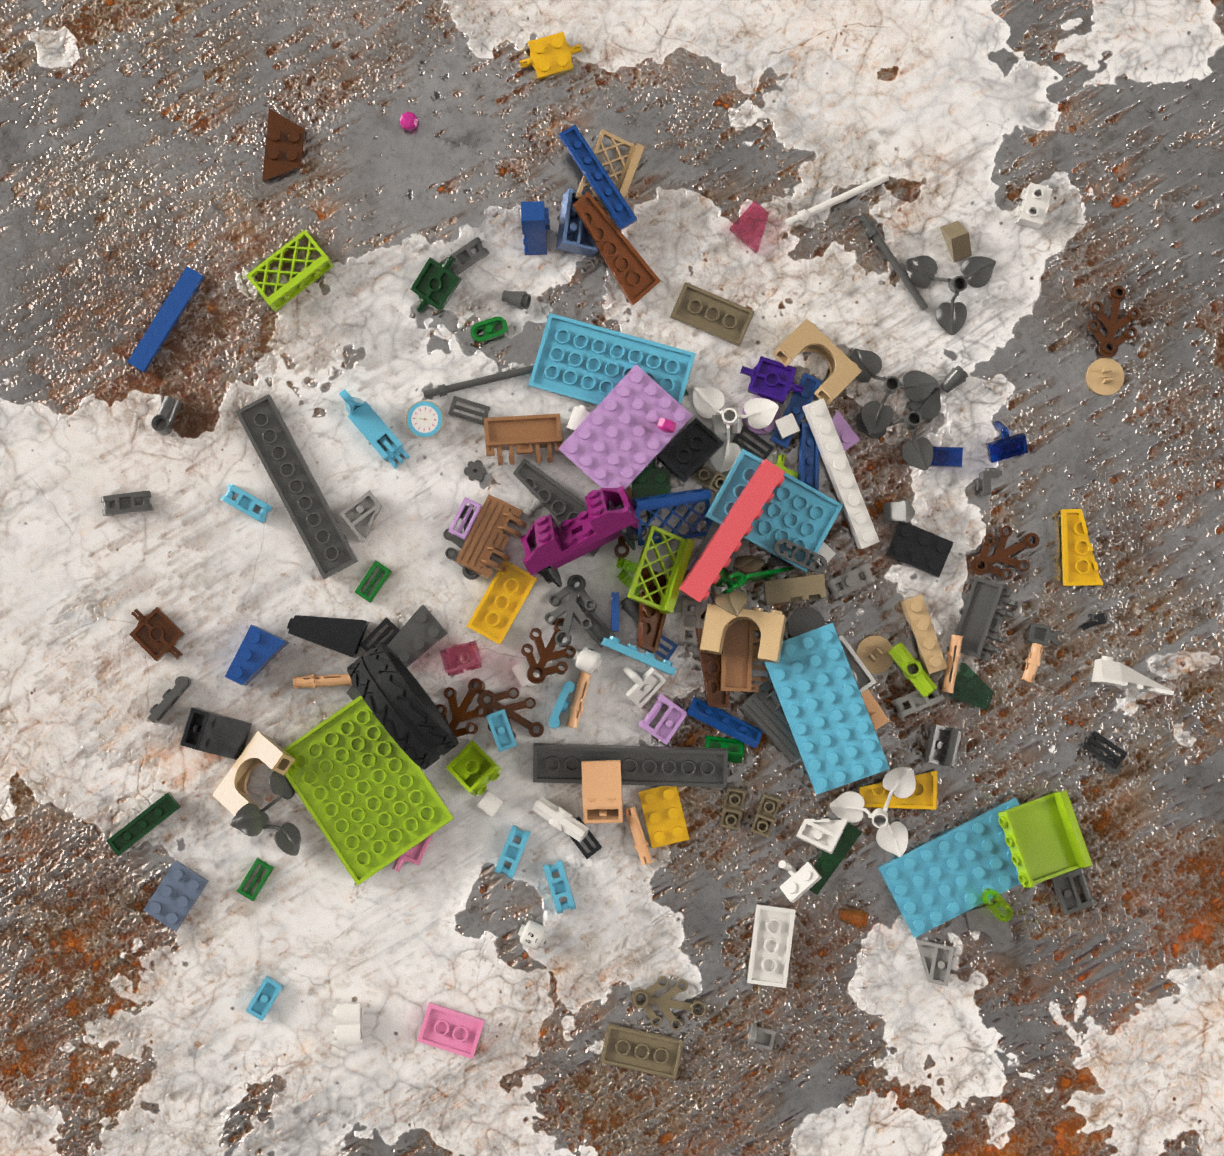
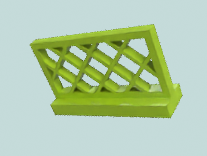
M303 230L249 272L246 277L273 311L276 312L333 268L334 265L310 234ZM304 237H307L309 239L308 247H299V242ZM294 250L293 259L284 258L285 252ZM298 251H307L306 260L297 259ZM311 252H319L321 254L317 260H310ZM272 262H279L278 270H269L270 264ZM283 262L292 263L291 271H282ZM296 263L305 264L304 270L295 272ZM258 273H264L263 282H255L253 277ZM268 274H277L276 283L267 282ZM281 275H290V279L286 284L280 283ZM266 286L275 287L274 293L267 297L265 294Z
M651 525L627 598L657 609L665 615L673 613L680 591L678 589L683 582L695 541L689 538L684 539ZM654 532L659 533L662 542L656 545L652 539ZM672 539L679 542L677 550L673 552L667 542ZM664 543L668 554L661 557L656 547ZM653 549L657 559L649 563L646 554L647 551ZM670 556L672 566L666 570L662 559ZM658 561L662 572L655 575L651 564ZM647 567L651 577L643 580L640 573L643 568ZM664 574L667 582L665 586L660 587L656 577ZM653 579L657 590L649 593L645 582ZM639 585L642 586L645 595L642 597L634 595L635 589ZM658 592L661 597L660 604L654 603L650 595Z

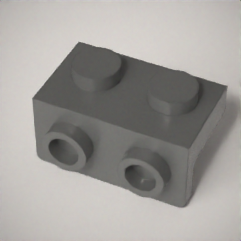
M932 724L924 761L954 768L962 730Z

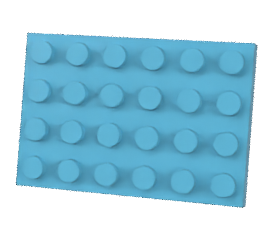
M745 449L741 450L705 517L721 525L763 461L761 458ZM785 472L783 483L779 488L775 487L772 492L774 494L773 498L768 504L765 502L761 508L764 510L758 520L754 519L751 524L753 526L751 532L742 538L775 556L777 555L773 551V545L779 539L789 540L818 553L843 504ZM783 543L782 545H778V548H780V553H782V551H787L790 553L788 557H790L792 550L795 548L792 546V549L790 550L785 547V543ZM798 550L795 553V559L800 562L804 560L805 553L802 550ZM811 554L809 556V560L805 563L807 566L808 562H813V560L810 559L812 557ZM777 556L778 558L786 561L787 563L795 566L796 568L804 572L808 571V569L804 567H801L791 561H788L780 556Z

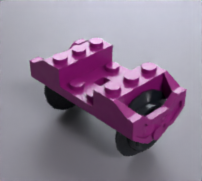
M624 487L601 488L591 491L585 496L587 511L579 513L577 517L571 520L563 521L559 526L551 514L538 518L526 535L521 537V543L526 555L523 558V564L530 575L533 577L543 576L547 583L554 582L557 587H562L561 577L557 568L621 536L625 538L630 548L635 551V541L639 539L636 529L639 528L640 522Z

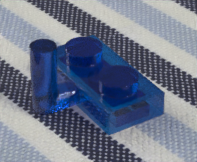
M1000 421L995 422L994 426L1001 432L1002 439L986 443L991 463L1028 453L1024 433L1009 437L1008 428Z

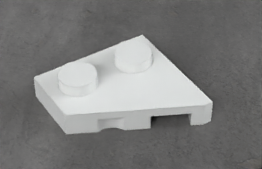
M841 818V820L804 819L796 837L832 854L848 820L845 818Z

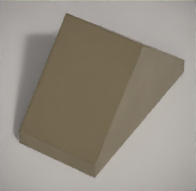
M959 221L940 227L953 263L972 256L969 232Z

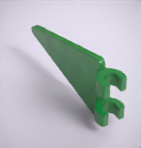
M790 566L747 575L735 572L730 575V578H724L719 582L728 586V589L723 591V594H726L745 584L790 572L793 568Z

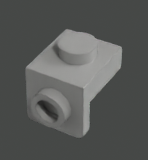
M712 415V432L714 434H726L727 425L724 424L722 415ZM740 417L737 423L730 427V434L741 433L743 421Z

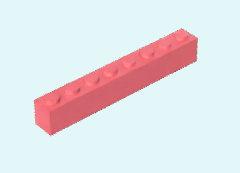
M767 459L761 462L678 590L696 602L707 599L710 594L708 589L712 584L715 585L721 577L719 573L722 568L726 569L732 560L730 556L733 551L737 552L741 547L742 537L744 535L747 536L753 528L752 522L754 519L758 520L764 511L761 508L765 502L768 504L774 496L772 492L775 487L779 488L783 483L785 471Z

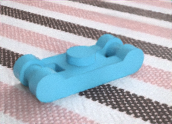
M230 483L227 487V493L222 495L221 500L257 521L264 523L266 514L273 507ZM235 493L239 494L236 501L232 500ZM257 505L262 507L258 514L253 512Z
M567 681L563 685L549 719V726L553 729L560 726L559 716L562 711L566 712L569 704L567 697L569 693L575 690V684L571 681Z
M512 826L495 868V873L500 874L501 872L506 874L508 878L513 879L530 836V831L525 830L524 832L519 830L517 826ZM515 836L522 839L520 844L513 842ZM505 860L512 863L510 868L504 866Z
M562 860L556 861V864L550 866L549 864L543 865L557 914L563 913V910L569 908L570 910L576 909ZM559 871L560 877L553 878L552 873ZM566 896L567 901L561 903L559 898Z

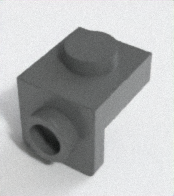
M985 468V471L979 473V480L976 482V490L979 491V496L991 494V477H1000L1002 471H996V468Z

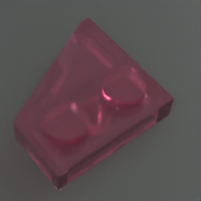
M754 201L729 230L757 254L769 213Z

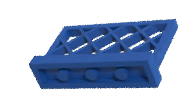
M701 488L633 498L632 504L640 522L639 528L636 529L639 536L638 545H644L645 540L642 538V533L646 528L649 529L650 526L648 525L654 517L662 522L658 528L662 529L667 525L672 529V534L677 533V536L684 539L706 536L712 524V520L707 517L706 519L704 518L710 508L709 498H711V490ZM699 502H704L705 509L700 515L694 508ZM680 505H685L689 508L683 517L675 512ZM661 508H667L671 511L664 520L657 515ZM648 510L652 515L645 523L640 518V511ZM691 512L699 516L693 525L685 520ZM673 514L681 519L674 528L667 523ZM701 520H704L707 524V531L700 532L695 527ZM683 522L691 527L686 534H680L677 531ZM654 532L652 536L654 543L662 542L660 534Z

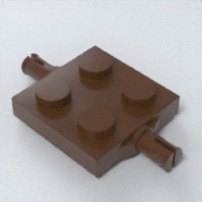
M156 607L146 616L138 609L131 613L139 622L129 635L155 661H159L169 652L177 660L182 657L183 653L175 646L185 633L159 607Z

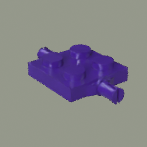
M761 356L754 369L745 366L741 368L740 373L751 376V382L748 387V392L784 404L786 396L791 390L802 394L804 386L794 383V376L797 371L795 367L789 365L785 367L780 362Z

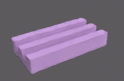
M465 497L448 532L466 540L482 505ZM469 503L470 506L458 530L455 531L454 529L458 523V520L466 504ZM473 507H477L464 534H461Z

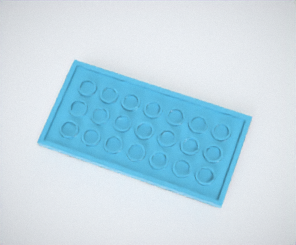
M549 313L528 386L598 406L635 365H638L679 404H682L696 353Z
M829 623L784 640L779 664L764 663L816 795L890 769L834 623Z
M1014 797L904 853L901 857H897L878 867L914 938L1021 884L1018 879L1017 868L1012 862L1010 847L1005 842L1004 830L998 821V812L1020 805L1017 798Z

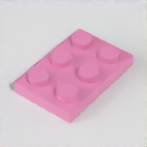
M429 1002L417 1041L473 1059L485 1020Z

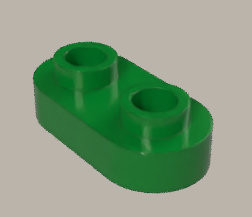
M497 316L475 323L471 327L470 333L474 341L482 343L505 335L508 325L504 318ZM501 325L502 328L501 330H496L495 326ZM481 330L484 332V334L482 336H478L477 332Z

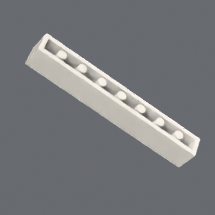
M824 398L803 406V411L839 503L843 504L842 510L857 548L863 549L880 542Z

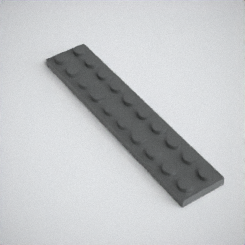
M268 394L235 411L322 578L325 580L357 563L358 560L271 395Z
M534 743L533 782L582 784V761L621 760L622 785L727 788L728 748Z

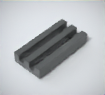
M454 396L448 414L484 425V418H488L491 408ZM456 402L483 409L485 412L482 413L456 405ZM454 409L474 414L483 418L482 420L468 415L455 412Z

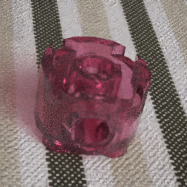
M476 640L439 650L445 673L448 676L464 673V668L467 671L482 667V659Z

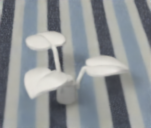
M713 387L694 388L693 403L697 413L705 419H712V415H716L717 412L722 414L723 422L727 425L726 442L710 458V462L716 471L720 473L729 471L740 453L738 444L729 443L730 427L734 426L740 417L748 418V424L752 428H766L771 424L779 409L775 402L764 398L751 399L745 403L744 411L746 415L737 413L733 408H726L720 411L725 404L724 395L720 390Z
M905 766L893 768L885 774L882 785L890 792L884 808H877L871 813L867 808H863L865 804L864 798L855 791L844 792L830 803L832 812L839 818L847 819L850 823L861 821L863 811L866 812L868 817L872 818L873 825L879 828L876 834L878 845L898 857H901L907 848L908 831L905 825L899 821L889 825L887 810L893 794L898 798H907L915 790L914 770L911 767Z

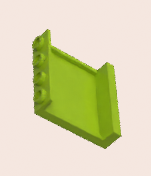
M1067 790L1056 791L998 812V821L1004 830L1005 842L1010 847L1012 862L1017 868L1018 879L1023 888H1033L1035 884L1078 868H1086L1093 865Z

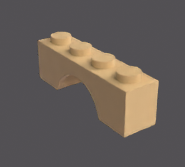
M919 595L901 601L905 618L912 628L918 645L919 659L926 674H931L946 669L947 665L923 596Z

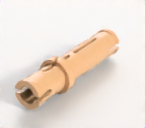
M951 634L949 651H946L948 657L941 689L943 692L954 693L959 657L962 656L960 650L963 636Z
M581 670L572 704L569 705L570 711L566 723L567 727L578 729L581 712L584 711L583 704L591 674Z
M311 674V676L293 677L294 689L353 685L349 674Z
M636 807L624 809L635 842L634 848L638 851L641 865L652 863L653 860L648 848L649 842L645 839Z

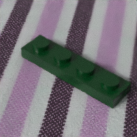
M167 792L106 842L116 855L120 856L180 809L181 806L172 794Z
M849 822L833 853L830 854L823 851L813 865L822 877L809 889L816 895H818L862 833Z

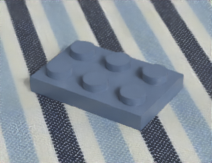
M176 860L143 911L172 930L177 931L209 881Z

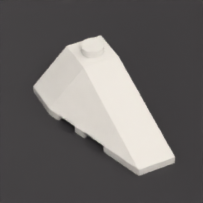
M1102 656L1101 659H1095L1091 682L1161 695H1174V691L1120 662L1113 661L1114 658Z

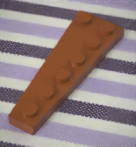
M586 192L573 204V207L632 306L661 280L592 195Z

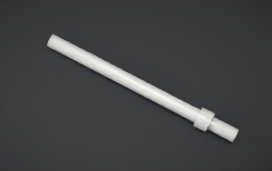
M887 174L881 175L812 208L798 211L796 215L785 219L784 222L787 227L799 221L804 222L812 215L889 181V177Z

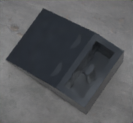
M191 707L180 745L237 760L245 749L252 723L198 707Z

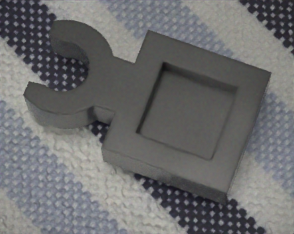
M1031 623L1027 642L1047 646L1050 641L1053 645H1062V642L1056 641L1055 637L1056 635H1064V632H1051V626Z

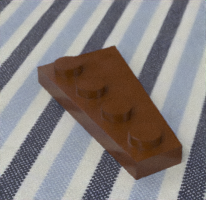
M647 567L641 570L643 580L651 577ZM662 574L656 577L660 587L666 585L665 575ZM653 579L645 582L649 593L657 590ZM640 585V597L645 595V592ZM656 592L650 595L653 602L659 605L661 601L659 593ZM642 603L639 604L637 647L651 653H657L666 615Z
M695 628L708 707L729 708L730 691H720L722 655L702 652L700 645L703 628Z

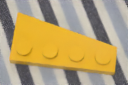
M1082 509L1060 510L1063 586H1102L1103 582L1099 576V568L1097 562H1095L1093 547L1089 541Z
M937 771L914 775L916 787L913 794L907 798H898L893 794L888 808L937 810ZM883 782L858 787V793L865 801L864 807L884 808L890 791L883 787Z

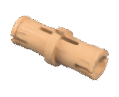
M1032 643L1028 659L1025 660L1026 666L1021 680L1034 683L1036 671L1041 665L1040 659L1044 646Z

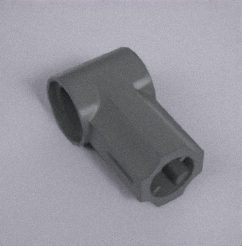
M165 396L157 415L152 419V428L160 435H168L173 429L172 424L182 404L175 398ZM165 421L166 426L163 429H158V425Z

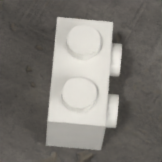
M1030 183L1027 188H1023L1020 199H1023L1022 205L1018 206L1015 214L1018 217L1016 224L1038 230L1043 225L1053 189Z

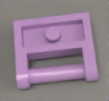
M659 693L657 696L658 700L645 719L639 722L638 726L667 745L687 716V712ZM666 704L668 709L655 728H651L649 726L661 707Z

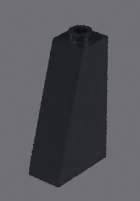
M295 615L294 618L290 619L287 629H289L288 633L356 658L369 622L357 619Z

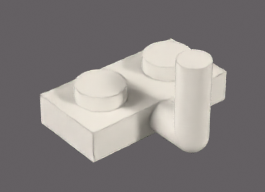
M629 666L623 669L624 673L636 683L625 695L639 708L666 682L653 667L642 677Z
M783 860L779 862V867L788 871L791 875L780 888L792 903L797 901L822 878L810 862H807L798 871L788 862Z

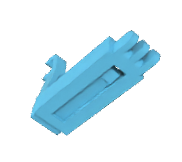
M345 389L339 393L345 401L346 411L349 414L348 418L385 461L388 460L396 469L398 465L394 462L395 459L402 464L404 461L400 457L401 454L406 459L410 457L402 448L403 444L366 401L363 402L361 398L350 396Z

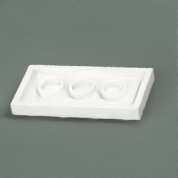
M756 904L747 983L786 988L795 909Z

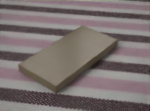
M685 282L670 318L740 347L755 311Z
M608 1023L600 1063L676 1079L684 1039Z

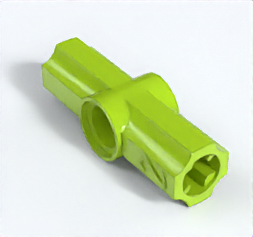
M902 642L888 651V654L902 670L904 677L910 680L923 698L929 696L938 688L922 669L921 663L914 659ZM914 666L917 668L918 673L910 674L907 668Z

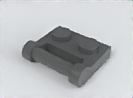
M1078 868L1051 878L1063 915L1065 916L1097 904L1090 892L1084 875V868ZM1077 876L1081 890L1085 898L1083 902H1081L1075 883L1073 881V877Z

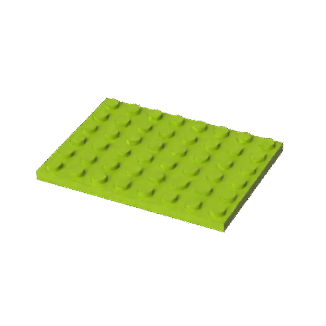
M361 695L284 748L295 759L285 773V776L357 886L455 819L422 768L415 764L394 741Z

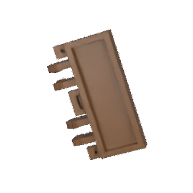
M560 414L484 418L486 456H495L494 448H497L498 466L503 465L502 450H509V463L514 465L513 447H516L517 454H533L532 446L534 445L536 463H541L540 448H547L548 463L553 462L551 444H554L555 452H561L558 450L562 445Z
M488 494L455 563L489 579L493 570L486 566L504 572L505 567L490 560V558L494 555L503 561L510 560V556L503 553L510 537L503 534V532L516 538H521L522 534L519 531L506 525L509 521L521 528H526L527 523L519 519L523 511Z
M739 620L734 622L726 631L721 657L720 691L759 692V684H751V682H768V677L765 676L752 677V669L767 670L766 665H752V662H760L758 659L759 646L753 645V643H760L761 638H753V631H760L759 626H753L754 622Z

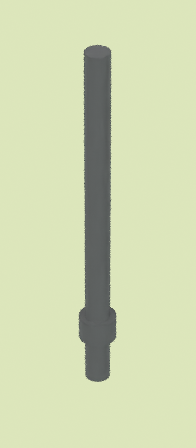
M863 214L859 219L867 229L866 233L870 238L874 239L921 310H926L929 306L878 233V228L876 225L873 226L866 214Z
M534 365L451 385H438V388L423 391L424 398L440 395V397L446 396L450 392L530 374L533 371Z

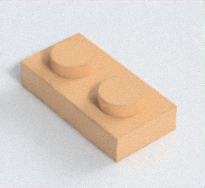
M869 689L862 692L861 695L874 728L877 730L889 722Z

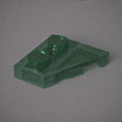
M961 663L955 680L954 693H951L950 698L988 710L994 692L966 663Z

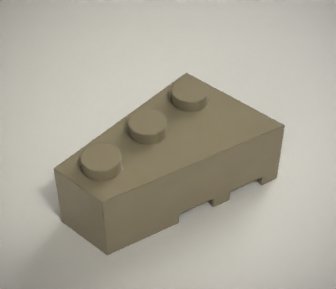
M816 572L806 573L803 577H798L797 574L787 575L786 579L768 577L767 581L763 582L765 605L820 600L827 597L824 574L817 575Z

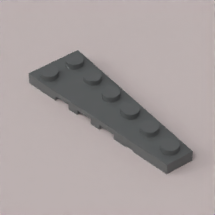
M525 458L513 472L516 478L560 523L568 519L571 520L577 517L579 513L587 511L585 502ZM601 547L589 553L594 557Z
M423 604L389 642L387 647L408 667L448 633ZM354 684L346 692L352 700L360 696Z

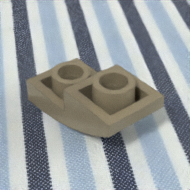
M704 464L691 477V480L718 494L727 476L719 471H714Z
M727 786L720 827L739 830L746 789Z
M763 792L750 829L751 832L769 837L782 798Z

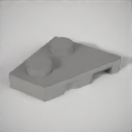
M369 490L339 514L363 543L382 505Z
M917 939L916 943L928 982L948 987L955 947Z

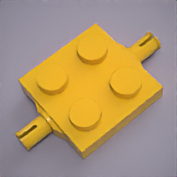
M564 32L528 41L530 58L519 60L521 69L532 65L538 80L574 70L572 54L582 52L581 44L570 47L566 42Z

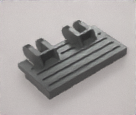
M975 576L955 634L963 636L960 653L985 661L989 660L991 653L982 651L983 649L997 654L1002 653L1000 648L989 646L985 643L987 638L999 643H1005L1006 638L991 634L989 630L996 633L999 631L1003 617L995 615V613L1014 618L1015 614L1011 611L998 608L999 602L1012 607L1018 606V602L1001 597V594L1010 597L1012 588Z
M769 681L764 682L759 687V692H754L739 708L794 763L801 756L781 703L774 696L776 694L775 688L768 693L767 691L773 685Z

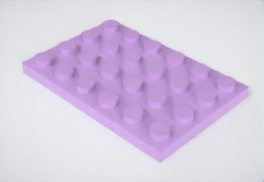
M635 365L558 450L600 488H619L623 486L626 490L693 415L638 365ZM665 418L675 422L677 425L674 433H665L658 429L659 419Z

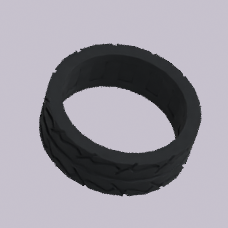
M383 642L378 643L366 652V656H361L347 667V672L373 714L400 748L423 770L427 769L439 760L441 755H445L459 744L456 735L432 699L395 653Z

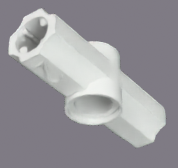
M543 796L535 802L532 810L548 820V823L561 832L564 831L580 843L588 834L589 828L573 818L572 814L560 806L557 807Z

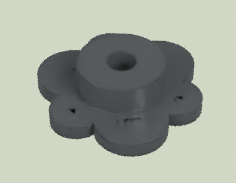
M480 460L468 462V467L464 469V474L469 476L470 481H481L484 478L483 474L486 473V468L483 467V463Z

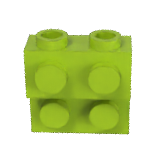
M471 740L445 767L473 796L477 794L482 795L487 789L486 785L490 781L498 779L500 776L499 771L502 769L474 740Z

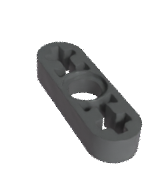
M779 539L773 545V551L777 556L812 572H822L827 567V561L823 556L789 540ZM785 543L786 548L790 550L792 546L795 548L792 550L790 557H788L790 553L787 551L780 553L778 545ZM798 550H802L805 553V558L801 562L795 559V553ZM810 554L812 555L810 559L814 561L820 559L821 567L815 569V564L808 562V566L805 564L809 560Z

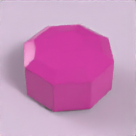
M408 111L401 115L399 121L403 130L408 132L417 129L419 123L416 115Z
M660 418L657 427L665 433H674L677 424L671 420Z

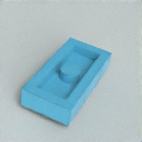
M505 709L486 715L498 751L501 752L517 746Z
M266 976L246 1012L263 1021L284 985Z

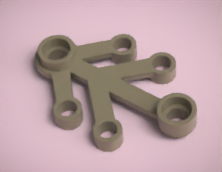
M663 975L659 976L657 982L646 990L639 988L633 991L631 995L633 1006L643 1008L650 1018L653 1027H660L663 1021L660 1015L655 1014L650 1004L657 1005L670 1022L671 1029L674 1031L679 1030L682 1027V1023L669 1008L691 1011L695 1017H702L706 1013V1005L701 1000L690 1003L671 999L679 992L687 990L688 983L685 979H679L674 987L660 997L652 995L660 988L668 986L669 980ZM660 979H665L667 981L666 984L660 985ZM684 982L686 984L685 988H679V983ZM643 995L644 1000L638 1001L637 996ZM696 1005L702 1006L700 1011H696L694 1008ZM659 1018L660 1023L654 1024L653 1019ZM678 1021L680 1024L678 1027H673L672 1023Z

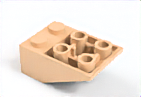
M621 760L582 761L584 824L623 823Z

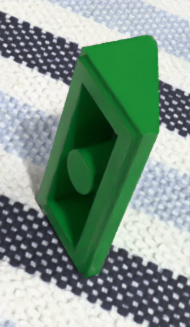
M706 735L705 748H728V762L742 763L744 754L743 742L732 738Z

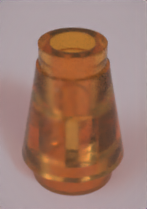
M841 909L839 920L860 929L861 927L866 928L869 913L859 909Z

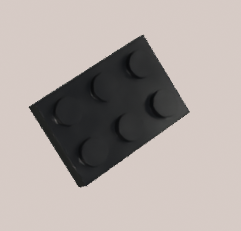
M695 418L657 455V459L685 483L724 445V442L700 420Z
M899 522L885 556L939 578L954 542L910 523Z

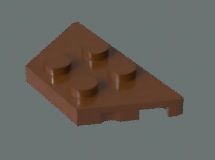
M270 109L267 122L263 182H269V179L277 176L282 177L290 171H297L303 168L305 129Z

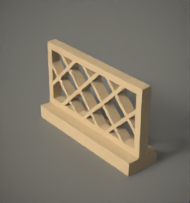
M602 129L593 152L595 155L603 153L606 162L602 163V166L608 165L612 174L609 177L614 179L617 189L625 199L645 146L639 143L634 145ZM603 136L610 139L613 146L604 148L602 143ZM623 145L630 150L627 155L621 156L618 147ZM614 149L618 158L610 161L606 151ZM619 161L622 170L615 173L612 163ZM583 175L575 198H581L583 196V194H581L583 188L590 186V189L593 193L592 197L595 198L596 202L600 205V207L608 213L609 217H611L605 206L601 204L598 195L596 194L590 183L588 182L587 184H585L587 179Z

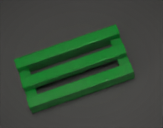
M375 561L355 590V593L371 603L392 571L378 561ZM378 566L380 568L364 593L360 592ZM383 571H385L386 573L384 574L378 585L375 587L371 595L368 597V593L370 592V590L372 589L380 575L383 573Z
M258 857L237 892L254 901L275 867L270 866ZM258 864H260L259 871L245 892L243 890ZM264 869H268L265 875L263 876L262 880L260 881L259 885L257 886L256 890L254 891V893L250 895L251 890L255 886Z

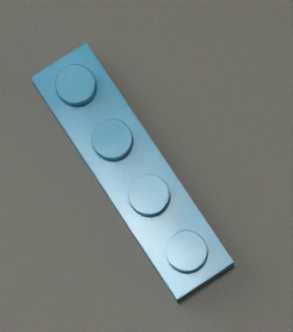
M610 636L609 639L603 638L601 645L674 676L676 668L672 667V662L665 659L658 661L654 659L656 655L647 651L642 654L637 651L638 647L627 643V646L619 644L621 640Z

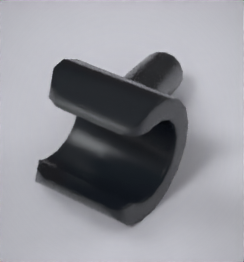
M1096 614L1097 621L1081 626L1082 630L1105 624L1108 621L1107 614Z

